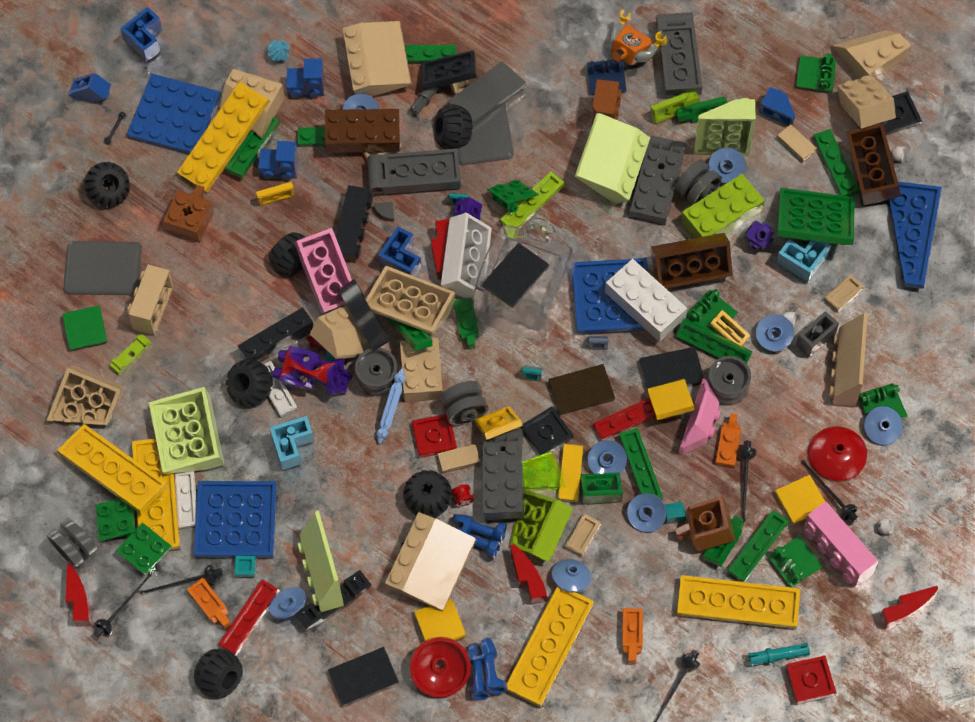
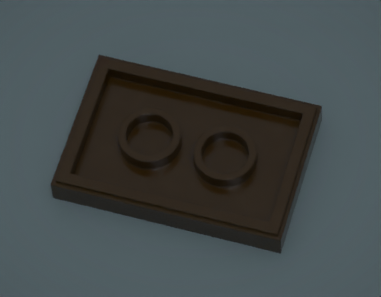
M604 364L548 379L559 415L615 400Z

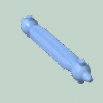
M401 369L394 376L395 383L391 386L380 420L381 428L377 431L378 443H382L388 436L387 429L392 424L402 392V383L406 379L404 369Z

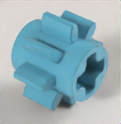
M281 39L277 42L272 40L268 45V56L273 61H285L289 57V45Z

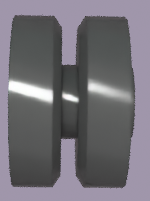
M702 159L697 160L681 175L675 190L682 197L688 196L687 201L693 205L717 190L722 177L715 170L709 171L710 166Z
M372 348L365 350L359 355L355 365L360 388L372 396L388 394L391 386L395 383V374L399 373L395 357L384 348H378L375 351Z
M724 356L717 359L711 365L707 381L719 403L734 405L741 402L747 396L751 382V370L741 358Z
M476 381L456 384L445 390L440 396L441 404L447 410L446 417L451 425L459 426L471 423L485 415L489 410L486 399L482 397L480 384Z
M68 517L60 524L62 532L54 529L47 535V538L59 554L76 568L84 561L80 552L90 556L97 548L87 533Z

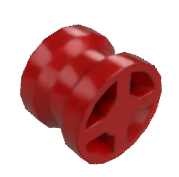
M463 484L452 489V496L456 498L455 504L457 507H464L474 502V497L470 494V485Z

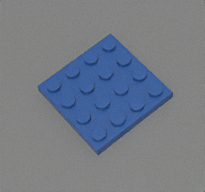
M151 73L128 130L127 138L190 154L208 128L221 92Z
M647 258L634 259L648 272ZM632 259L572 262L577 334L646 330L605 293L606 282Z
M198 481L194 557L236 558V556H256V558H274L277 481Z

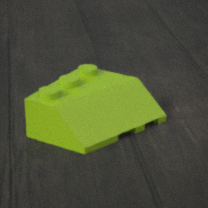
M524 489V518H519L514 524L510 545L515 544L522 552L549 562L567 521L570 519L573 508L557 499Z

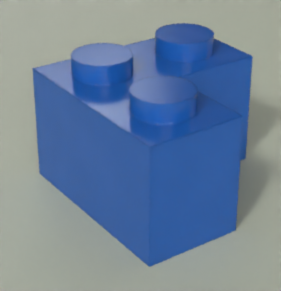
M147 7L120 28L123 40L146 62L160 52L158 40L154 36L162 30L160 18Z
M304 59V68H287L286 88L288 97L310 96L317 98L324 96L325 76L322 59Z
M277 141V149H260L258 166L260 177L265 179H297L299 158L296 142Z
M397 226L378 255L379 265L384 268L388 266L415 277L421 268V257L410 252L415 244L414 234Z

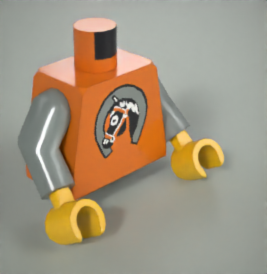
M621 10L620 22H617L611 33L613 59L616 62L624 60L629 65L649 61L659 50V46L666 45L667 37L665 36L663 39H660L662 32H658L655 36V42L627 24L625 26L624 24L631 19V13L627 17H623L625 10Z

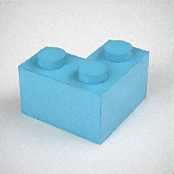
M788 240L778 253L776 263L804 281L809 282L829 255L831 245L811 240L804 249L793 241Z
M307 416L270 427L282 470L301 465L297 447L314 442Z

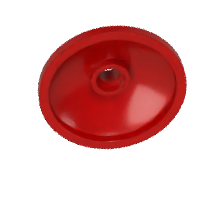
M832 426L819 431L813 437L809 446V460L813 469L820 476L830 481L843 482L855 478L861 473L867 461V448L864 441L856 432L846 427ZM836 447H841L843 450L838 451Z
M434 637L424 641L416 648L410 662V673L415 685L422 692L433 697H447L457 693L465 686L471 672V662L467 651L459 642L448 637ZM442 661L443 666L437 667L436 663Z

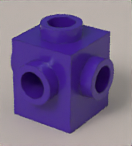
M471 197L457 200L453 217L468 213L480 220L482 204Z
M755 220L743 235V238L749 241L748 245L752 248L762 250L772 244L774 232L771 231L772 227L767 223L762 222L761 224Z

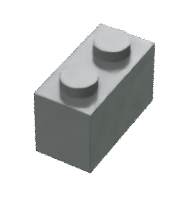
M825 311L798 335L796 344L810 357L837 333L839 323Z

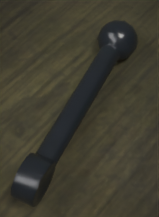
M124 112L119 113V118L109 136L104 138L106 145L111 144L113 134L121 120L126 117Z

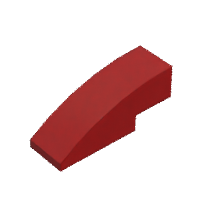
M450 219L435 221L437 238L431 239L437 280L442 279Z
M515 544L510 545L519 588L527 587L531 605L547 602L544 583L533 563Z
M67 564L65 602L68 608H73V622L76 627L92 626L91 609L86 590L72 564Z
M938 586L901 595L897 600V605L883 608L880 616L885 629L897 626L918 614L935 597Z

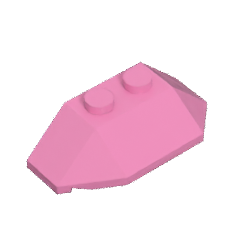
M702 379L694 403L695 410L691 412L680 445L679 454L681 455L707 444L708 438H713L715 432L714 420L718 421L720 417L719 401L706 379Z

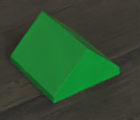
M620 472L581 474L582 504L622 502L623 489Z

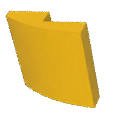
M452 598L448 600L444 611L432 606L414 611L424 641L434 637H448L455 641L466 637Z

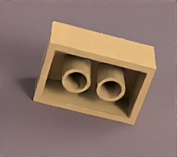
M872 75L863 76L860 79L846 81L844 84L838 85L840 105L861 129L896 118L894 98Z
M147 265L146 270H143L141 273V283L134 291V301L132 304H129L127 314L129 315L133 330L155 336L174 285L169 270Z
M432 338L433 346L416 351L406 340L400 341L402 369H404L406 377L403 383L405 403L440 400L443 389L438 338Z

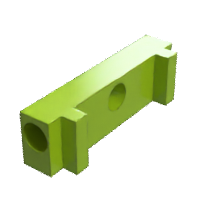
M143 334L138 335L137 339L109 364L110 368L119 376L152 345L151 341Z

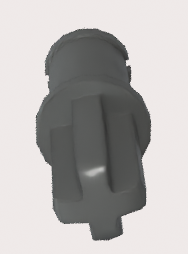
M438 87L419 93L417 95L418 99L411 106L410 111L418 115L425 105H429L430 99L438 91Z

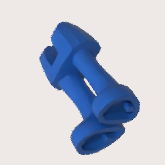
M454 514L452 522L462 527L460 531L476 538L477 540L474 545L485 550L489 557L495 559L501 548L500 543H503L505 539L507 524L499 523L493 528L473 521V516ZM471 531L482 534L493 539V541L477 537L470 533Z
M491 638L481 640V648L476 642L469 644L468 655L471 664H473L474 671L471 690L472 699L485 700L490 697V693L501 694L508 690L506 682L499 679L496 675L495 659L497 658V651ZM483 664H485L486 684L483 677Z

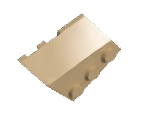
M884 30L832 45V48L859 78L872 75L876 79L908 58L911 45L900 33Z
M232 69L224 85L220 109L239 82L266 97L270 102L251 128L262 139L272 122V118L275 117L285 98L283 84Z
M347 305L318 317L310 332V335L336 359L355 357L357 354L372 348Z
M71 365L66 369L46 421L108 425L119 405L125 386Z

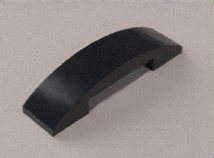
M353 279L339 288L350 313L372 349L375 351L390 342L388 335L377 320L357 281Z
M358 570L340 585L344 606L321 612L319 605L315 606L314 603H309L294 615L305 630H308L343 610L372 585L362 571Z

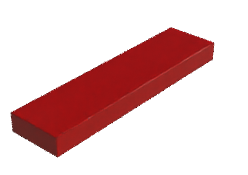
M650 398L593 423V428L601 441L607 440L655 418L656 415Z
M262 579L218 646L237 655L270 606L272 600L278 594L279 589Z

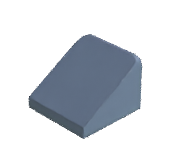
M589 336V349L607 350L608 336Z

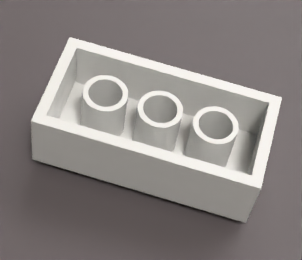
M468 213L450 218L441 280L442 287L454 291L455 294L464 299L483 296L484 288L482 283L486 277L492 230L490 226Z
M634 259L630 260L606 282L605 293L659 342L686 318L687 307Z

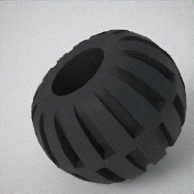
M446 105L442 107L435 116L433 126L437 144L444 149H458L464 147L470 141L473 124L469 111L459 105Z
M101 162L88 170L84 178V190L86 196L93 204L102 208H113L123 203L130 191V180L125 170L119 165L112 162ZM104 182H105L106 184H108V183L110 184V187H108V190H106V188H103V187H102V185L104 184Z
M292 232L282 237L273 246L269 254V261L277 274L290 278L303 269L294 243L306 238V236Z
M254 359L239 361L231 367L227 374V392L230 398L241 406H257L263 403L272 391L270 388L273 386L272 375L269 369L260 361Z
M423 470L413 474L406 482L403 490V499L407 508L414 515L420 512L434 518L443 514L450 505L452 489L448 480L442 474L433 470Z
M220 648L212 649L206 652L196 664L194 681L197 688L205 696L214 699L227 697L238 687L237 685L241 681L243 675L242 664L233 652Z

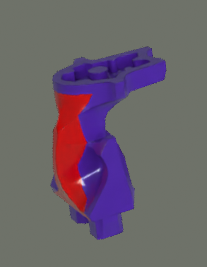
M289 346L288 350L279 351L278 361L284 364L282 368L276 367L272 374L275 379L293 388L313 389V381L321 382L331 395H335L336 392L346 394L347 384L352 379V375L344 368L343 358L335 359L334 361L320 360L319 354L295 346ZM305 357H309L308 361H303ZM305 377L308 379L305 383L300 382Z

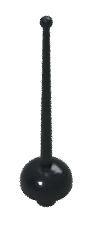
M748 440L744 441L742 448L737 449L738 456L744 459L743 522L746 521L749 460L753 459L757 454V450L751 448V441Z
M802 460V464L809 469L841 506V519L843 521L850 519L852 523H856L859 520V517L855 514L858 507L854 504L845 505L806 464V461Z
M212 564L204 569L203 575L145 591L141 590L140 594L200 580L201 578H204L210 584H216V577L223 576L222 568L214 570Z
M152 573L148 574L145 580L108 620L98 619L95 622V626L98 628L93 633L95 637L99 639L103 634L107 636L112 634L113 627L111 622L149 577H152Z
M692 650L689 656L686 654L682 655L681 662L684 669L654 722L658 721L688 669L695 670L700 666V663L696 660L700 653L696 650Z

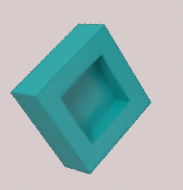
M236 556L235 577H255L256 556Z

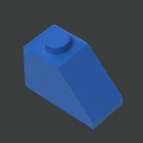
M94 72L74 79L68 95L96 103L105 100L109 96L111 83Z
M770 87L760 104L759 113L787 126L790 124L793 126L795 114L787 94L783 93L780 89Z

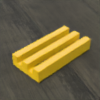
M292 182L256 192L259 206L295 196Z
M723 310L709 324L720 336L741 346L751 336ZM720 317H722L728 324H730V325H731L740 335H742L744 338L742 339L741 337H739V336L734 332L733 329H731L729 326H727V325L720 319Z

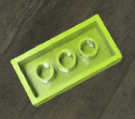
M740 174L682 211L681 223L694 238L725 233L726 235L762 212L765 200L746 177Z

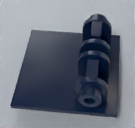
M607 59V61L586 62L590 95L595 94L597 79L619 82L618 89H621L622 92H627L624 60L616 62L615 60Z

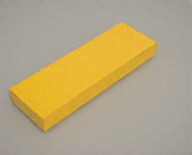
M564 444L559 501L578 503L583 446Z

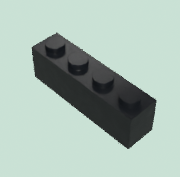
M351 185L347 187L336 233V240L343 258L347 262L356 263L357 256L360 257L362 246L360 241L365 238L366 229H364V224H368V207H372L373 196H371L369 188Z
M302 307L237 345L239 354L243 360L254 359L263 362L280 350L310 334L309 330H312L314 326L313 321Z

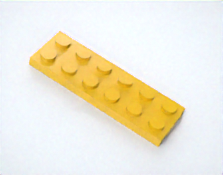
M239 82L177 173L196 186H203L204 190L208 193L270 101Z
M85 424L57 450L60 456L140 514L168 488L164 480Z
M156 439L132 441L133 459L164 480L168 485V488L142 514L137 512L138 527L143 522L172 545L169 550L180 549L174 473L163 474Z
M681 575L677 615L797 629L800 589Z
M559 587L556 588L507 682L508 692L542 707L594 605L593 600L576 592L572 593L564 591Z

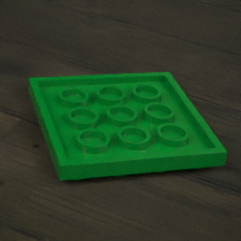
M780 188L777 236L853 246L855 197Z

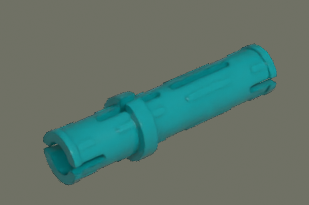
M808 643L776 649L766 648L765 651L748 653V660L750 666L762 663L773 664V661L809 656L810 648L807 647Z

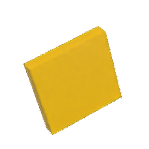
M685 379L647 389L657 420L695 410Z
M510 406L474 420L476 427L486 439L523 426L521 419Z
M811 475L775 490V494L793 526L805 521L809 513L825 502Z

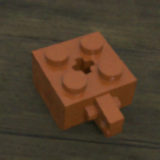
M597 79L592 125L597 113L618 120L622 90L618 89L619 82Z
M197 185L193 193L189 194L177 190L163 220L166 232L199 243L201 242L214 211L212 201L203 197L205 193L203 186Z
M723 496L690 505L686 509L688 522L683 526L675 528L678 539L680 541L692 540L697 551L735 541L729 507Z

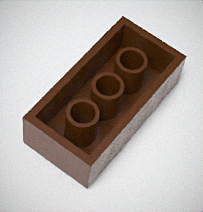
M399 109L325 110L326 153L400 152Z
M883 123L847 131L850 151L864 205L901 197Z
M725 233L651 246L654 278L665 288L733 276L730 241Z

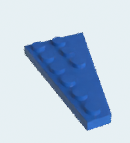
M898 182L901 197L889 199L904 282L906 287L924 289L942 187Z

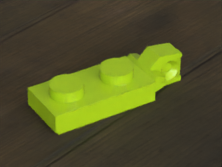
M696 92L683 93L650 106L653 122L657 124L675 117L676 109L700 102V97Z

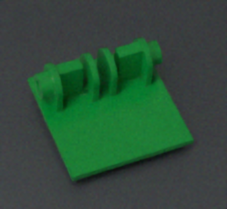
M826 53L823 58L800 55L796 87L833 92L836 60H833L832 54Z
M511 180L509 183L497 184L494 187L487 188V191L492 193V200L506 208L510 213L518 210V201L539 196L538 193L519 180Z
M709 289L687 312L686 317L692 322L718 334L709 326L713 319L722 310L732 319L739 312L719 297L720 292L718 290ZM720 317V319H721L726 325H728V323H727L722 317Z
M891 383L860 393L859 400L866 416L872 409L885 406L895 410L901 419L907 418L908 415L898 394L900 392L899 386Z
M120 498L95 504L99 542L124 535L128 538L132 533H136L134 509Z
M142 522L136 529V533H132L119 546L116 552L146 575L147 573L151 574L154 572V565L167 553L172 545Z
M798 536L783 547H776L773 550L774 552L768 556L790 588L823 568L801 536Z

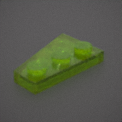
M553 451L523 461L524 489L566 488Z

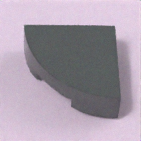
M393 202L374 203L377 214L387 221H394Z

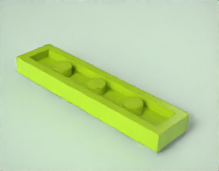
M550 171L532 188L539 196L519 201L518 210L513 213L508 211L500 219V223L514 234L564 187L565 182Z

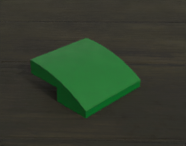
M100 305L62 313L70 350L108 342Z

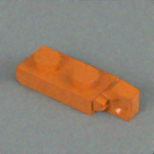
M730 413L729 423L723 424L716 465L735 468L741 434V425H736L738 414Z
M201 578L187 589V592L210 621L214 624L219 622L224 629L231 626L229 619L226 617L229 614L226 606L204 578Z
M623 608L622 649L623 653H628V664L636 665L637 654H641L643 648V609Z

